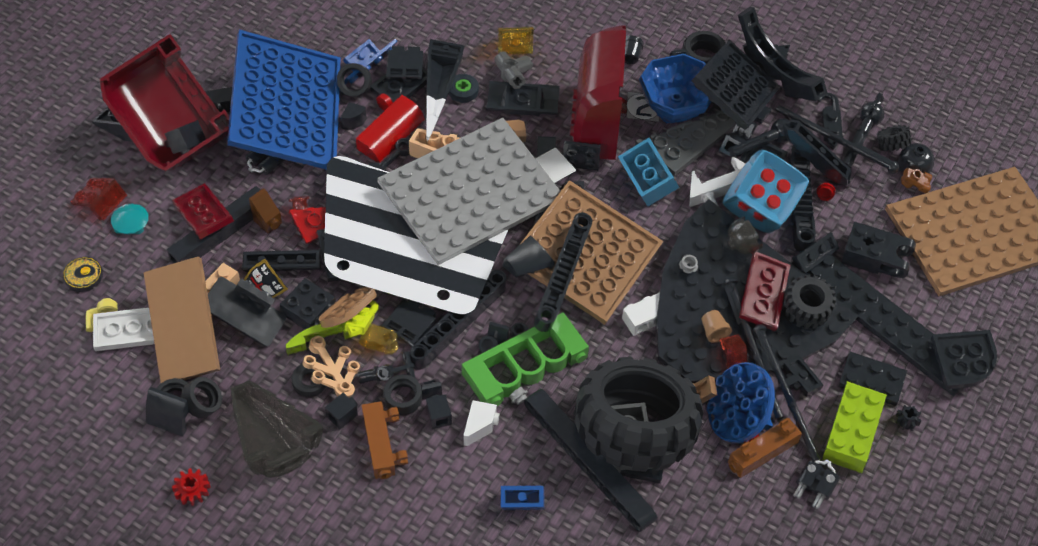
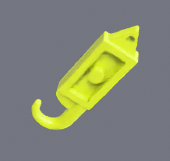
M372 300L368 304L371 306L370 308H363L356 316L346 322L345 331H348L350 337L365 334L379 308L376 301Z

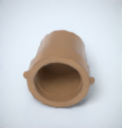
M712 310L703 315L701 320L709 342L716 343L729 337L732 329L718 310Z

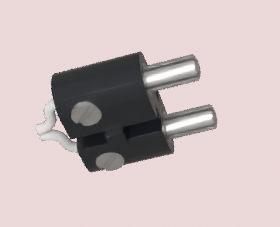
M827 459L815 462L808 460L796 480L799 486L793 496L795 498L797 496V499H800L805 489L811 490L817 495L812 506L815 509H819L823 500L830 498L840 480L839 475L835 473V469L831 466V461ZM819 464H822V465L827 464L829 469H826V470H825V469L822 468V466L819 465Z

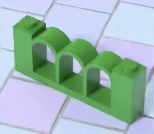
M563 312L557 315L550 331L541 332L533 327L462 363V375L480 402L499 406L503 402L504 397H509L511 393L521 387V383L525 385L537 384L543 379L545 371L556 373L566 368L568 362L571 366L575 363L583 362L588 357L589 346ZM551 337L563 356L557 359L547 358L536 344ZM527 349L539 365V368L535 371H525L512 356ZM504 361L516 380L509 384H502L494 378L488 368Z

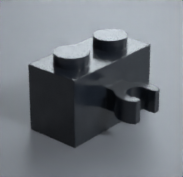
M198 120L164 133L167 139L164 143L167 148H171L173 154L181 152V155L206 140Z

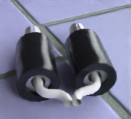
M253 151L245 155L248 161L247 164L250 167L248 170L250 172H262L265 175L271 173L284 160L268 156L258 165L260 169L258 170L256 168L252 169V166H255L267 155Z

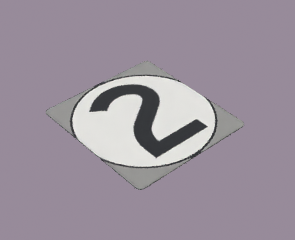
M628 92L627 118L659 121V117L650 108L643 94Z

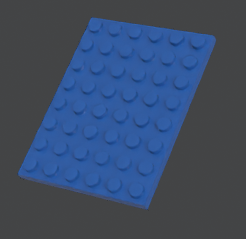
M239 29L236 42L227 145L327 170L328 161L333 157H337L339 114L337 75L340 70L341 58Z

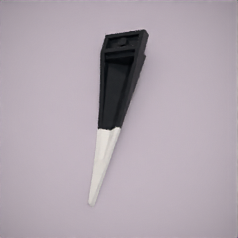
M430 39L427 53V141L431 137L461 65L464 45Z

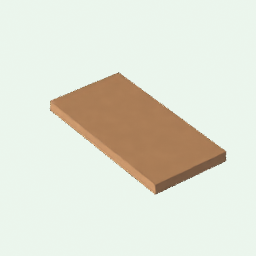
M198 256L144 272L161 383L168 379L188 380L220 371L202 259Z

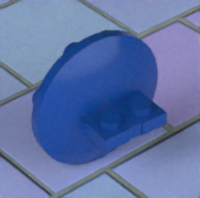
M743 362L734 364L717 377L715 383L717 396L709 400L706 410L710 425L718 437L731 443H743L754 438L762 429L769 430L773 427L770 418L775 402V390L773 381L765 369L753 363ZM711 414L714 415V417H715V419L713 420V422H712V419H711Z

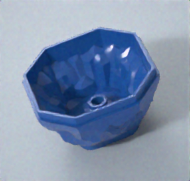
M679 54L651 60L640 76L639 82L648 105L664 122H684L697 117L707 110L711 101L705 93L698 90L694 83L691 82L706 65L705 62L686 54Z

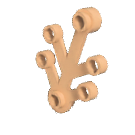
M321 336L313 337L309 343V350L312 353L319 354L325 365L316 362L315 357L311 355L304 357L303 366L307 369L316 370L313 372L311 380L315 384H322L333 388L337 397L343 392L348 397L352 396L355 388L351 382L354 375L358 373L360 364L356 361H350L345 378L343 379L340 374L345 360L350 356V348L347 346L340 347L338 359L334 364L325 349L326 342ZM325 374L332 376L334 380L325 378Z

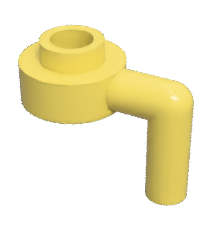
M105 298L98 302L96 308L87 310L86 331L93 332V314L118 311L117 302L110 298Z

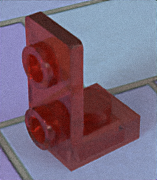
M738 334L719 338L720 346L727 357V369L734 364L747 362V348Z

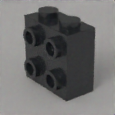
M304 278L280 303V309L287 319L306 330L320 324L319 317L336 300L333 295Z

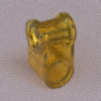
M373 323L370 324L365 334L361 335L359 339V344L364 348L373 349L385 354H394L399 347L396 341V333L393 330Z

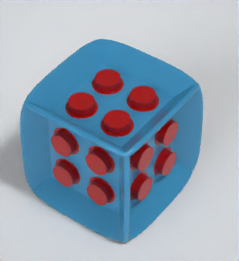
M759 150L751 156L750 160L741 169L728 189L722 203L733 214L760 231L772 233L778 230L790 216L804 194L809 180L804 174L771 152Z

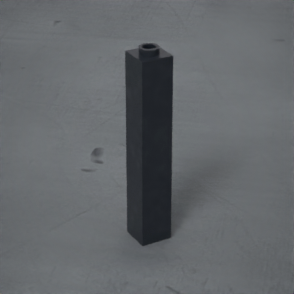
M257 186L253 187L225 207L233 217L234 222L202 239H199L196 233L192 231L167 249L169 260L174 264L198 256L201 258L251 222L253 216L249 198L259 192L260 189Z

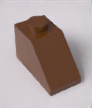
M263 188L250 197L249 201L253 221L269 234L271 231L279 228L282 224L279 209L266 189Z

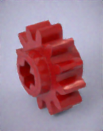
M189 468L188 474L181 471V478H174L176 485L172 486V490L175 493L176 500L181 499L183 505L190 501L191 505L194 506L195 500H198L200 503L203 502L202 495L209 496L207 489L211 488L207 474L202 475L200 469L193 473L192 469Z

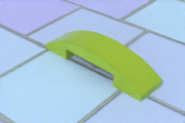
M346 322L328 328H323L321 324H318L300 332L285 345L287 355L307 350L306 342H309L315 336L324 338L343 332L345 339L352 338L348 331H345Z

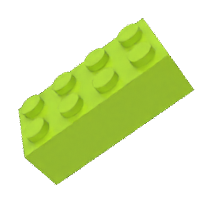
M847 381L822 460L827 459L833 464L859 473L863 472L882 413L886 394Z

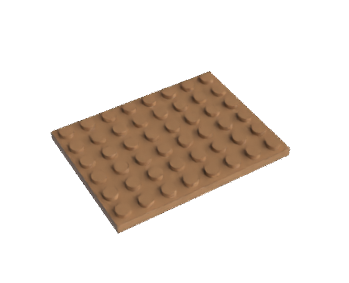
M1016 167L886 205L885 210L900 235L915 241L916 248L913 256L938 296L1038 265V199Z

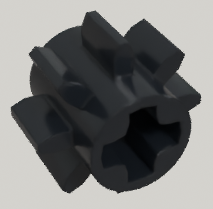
M904 405L902 410H898L896 413L898 417L896 424H899L902 430L910 429L913 431L915 425L919 426L922 421L919 419L921 412H918L915 406L907 407Z

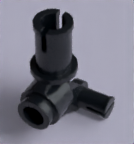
M410 351L401 353L404 365L393 368L391 365L385 364L380 367L374 366L373 369L358 371L357 377L366 376L358 379L359 383L364 384L375 380L377 382L388 380L394 376L395 372L404 369L407 375L416 379L413 369L415 365L411 361Z

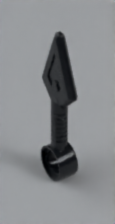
M401 138L397 140L395 151L382 162L369 163L368 165L386 171V167L397 157L409 155V147L406 150L399 148L401 145L409 146V139Z

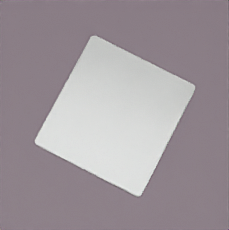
M557 148L535 158L554 183L576 171Z

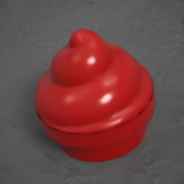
M830 183L820 184L817 188L818 197L823 201L831 200L835 196V187Z

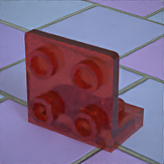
M91 178L87 181L86 186L74 195V199L70 203L75 206H88L99 220L104 221L127 194L113 178Z

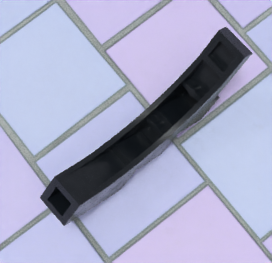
M749 7L738 14L746 41L742 45L745 54L754 62L762 63L764 71L772 79L781 81L785 96L817 101L828 93L823 77L801 70L775 48L759 23L755 7Z

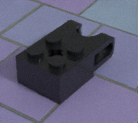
M854 221L841 262L875 274L880 272L896 278H905L909 273V264L898 256L908 257L912 255L915 251L916 243L910 238Z

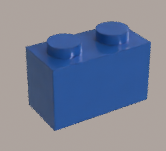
M501 486L502 510H545L544 486Z

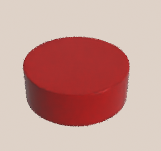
M384 93L376 98L377 104L384 111L393 103L391 98Z

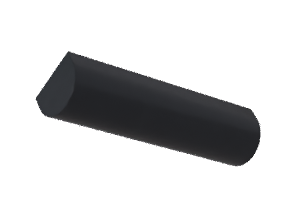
M320 250L243 252V272H249L253 266L266 258L275 271L321 270Z

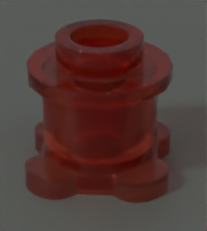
M309 196L291 197L289 202H292L293 209L308 208L307 199H309Z

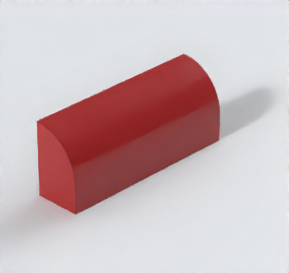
M401 95L356 137L357 150L372 160L381 162L396 148L397 140L406 138L425 120L421 109L412 100Z

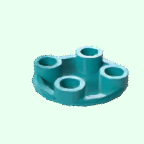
M125 204L113 212L111 225L118 234H141L149 220L148 212L141 205Z

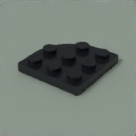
M990 330L932 334L931 341L945 389L973 387L984 382L990 376L997 361V350Z

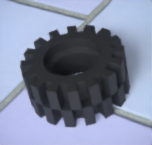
M906 125L886 127L887 129L883 128L877 133L879 148L882 151H898L900 148L904 149L905 146L908 147L912 143L910 128Z

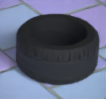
M697 31L686 37L682 49H687L693 58L707 64L713 57H701L693 51L707 49L716 54L726 42L716 33Z

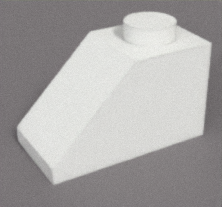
M472 401L464 432V446H469L492 433L494 425H498L500 413H497V405Z

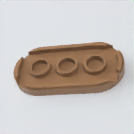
M362 287L356 289L352 295L347 293L319 317L321 327L337 326L352 319L376 298L377 293L375 289Z

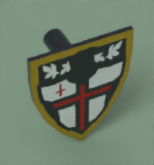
M266 258L253 266L244 278V280L252 282L259 290L268 292L272 298L288 290Z

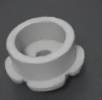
M692 255L684 256L682 261L679 262L680 268L685 273L696 272L698 269V261Z
M522 387L515 390L509 395L512 400L511 403H517V405L523 403L524 399L527 398L528 391H525Z

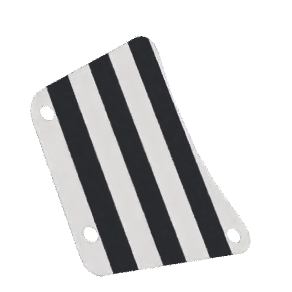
M337 156L331 158L327 164L324 245L325 265L328 270L340 279L453 313L466 314L473 311L508 230L437 265L379 185L378 178L389 172L360 163L348 157ZM341 260H346L349 262L350 267L342 271L337 268V263ZM440 290H447L450 293V297L447 300H440L437 297V293Z

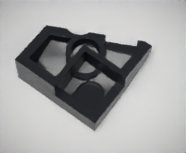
M531 235L507 255L502 264L516 278L522 277L527 273H538L539 270L548 267L553 269L556 265L546 250Z

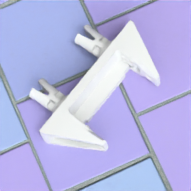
M732 157L731 164L735 169L734 172L711 179L703 184L697 178L695 171H692L689 206L692 207L703 202L705 203L708 199L718 205L715 198L726 195L745 163Z

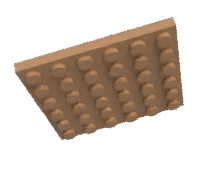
M569 180L524 240L531 235L546 250L556 264L575 215L583 212L591 216L592 226L564 298L605 325L656 254L663 241ZM548 267L539 270L538 273L527 274L548 286L554 268L549 269Z

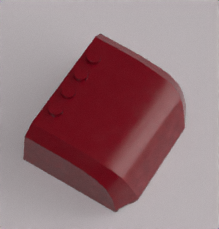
M625 25L604 29L586 39L579 62L578 87L574 89L573 99L576 101H573L572 112L575 113H572L571 124L575 125L571 126L570 136L573 137V142L601 145L600 159L616 160L622 97H619L620 87L623 88Z
M171 34L100 78L104 103L146 161L164 171H171L182 166L228 136L230 116L225 110L219 112L181 59V48ZM198 120L206 140L181 155V152L173 154L171 148H167L164 143L167 140L164 133Z

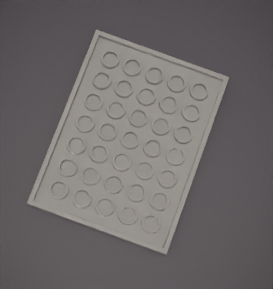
M504 118L492 122L378 178L381 188L437 265L547 210L561 192Z

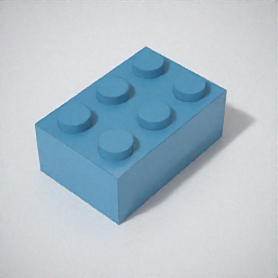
M650 138L618 156L647 206L680 188Z

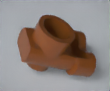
M906 168L901 177V183L904 187L911 188L915 186L918 188V191L928 193L931 189V174L927 172L922 173L918 169Z

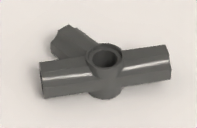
M504 51L499 52L494 59L501 70V78L508 81L514 89H518L525 84V78L522 73L532 69L533 63L530 57L525 55L517 59H511Z

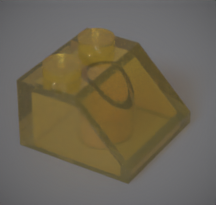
M532 26L498 27V54L504 51L507 54L533 53L534 28Z

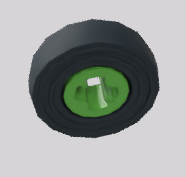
M468 74L456 75L449 91V96L456 102L461 103L474 100L479 92L478 81L475 77Z

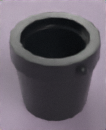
M626 36L625 63L635 64L638 62L644 45L640 37Z

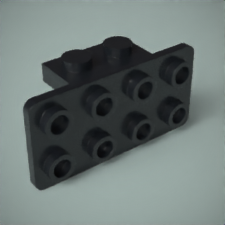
M219 277L208 293L210 311L213 316L264 347L270 346L286 320L285 314L271 306L275 299L268 292L256 288L250 281L240 279L238 284L235 285L226 278Z

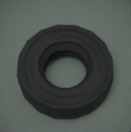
M303 364L298 365L293 371L291 377L293 388L298 394L305 397H314L321 394L326 388L325 385L315 383L313 385H305L302 382V378L306 374H313L316 371L305 368Z

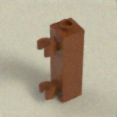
M382 401L363 404L362 413L375 479L390 478L395 475V465L408 464L406 450L392 454L386 422L399 421L398 408L393 407L384 411Z
M785 418L777 426L752 441H747L740 448L733 451L728 460L729 468L733 473H737L742 478L799 443L802 433L790 418Z

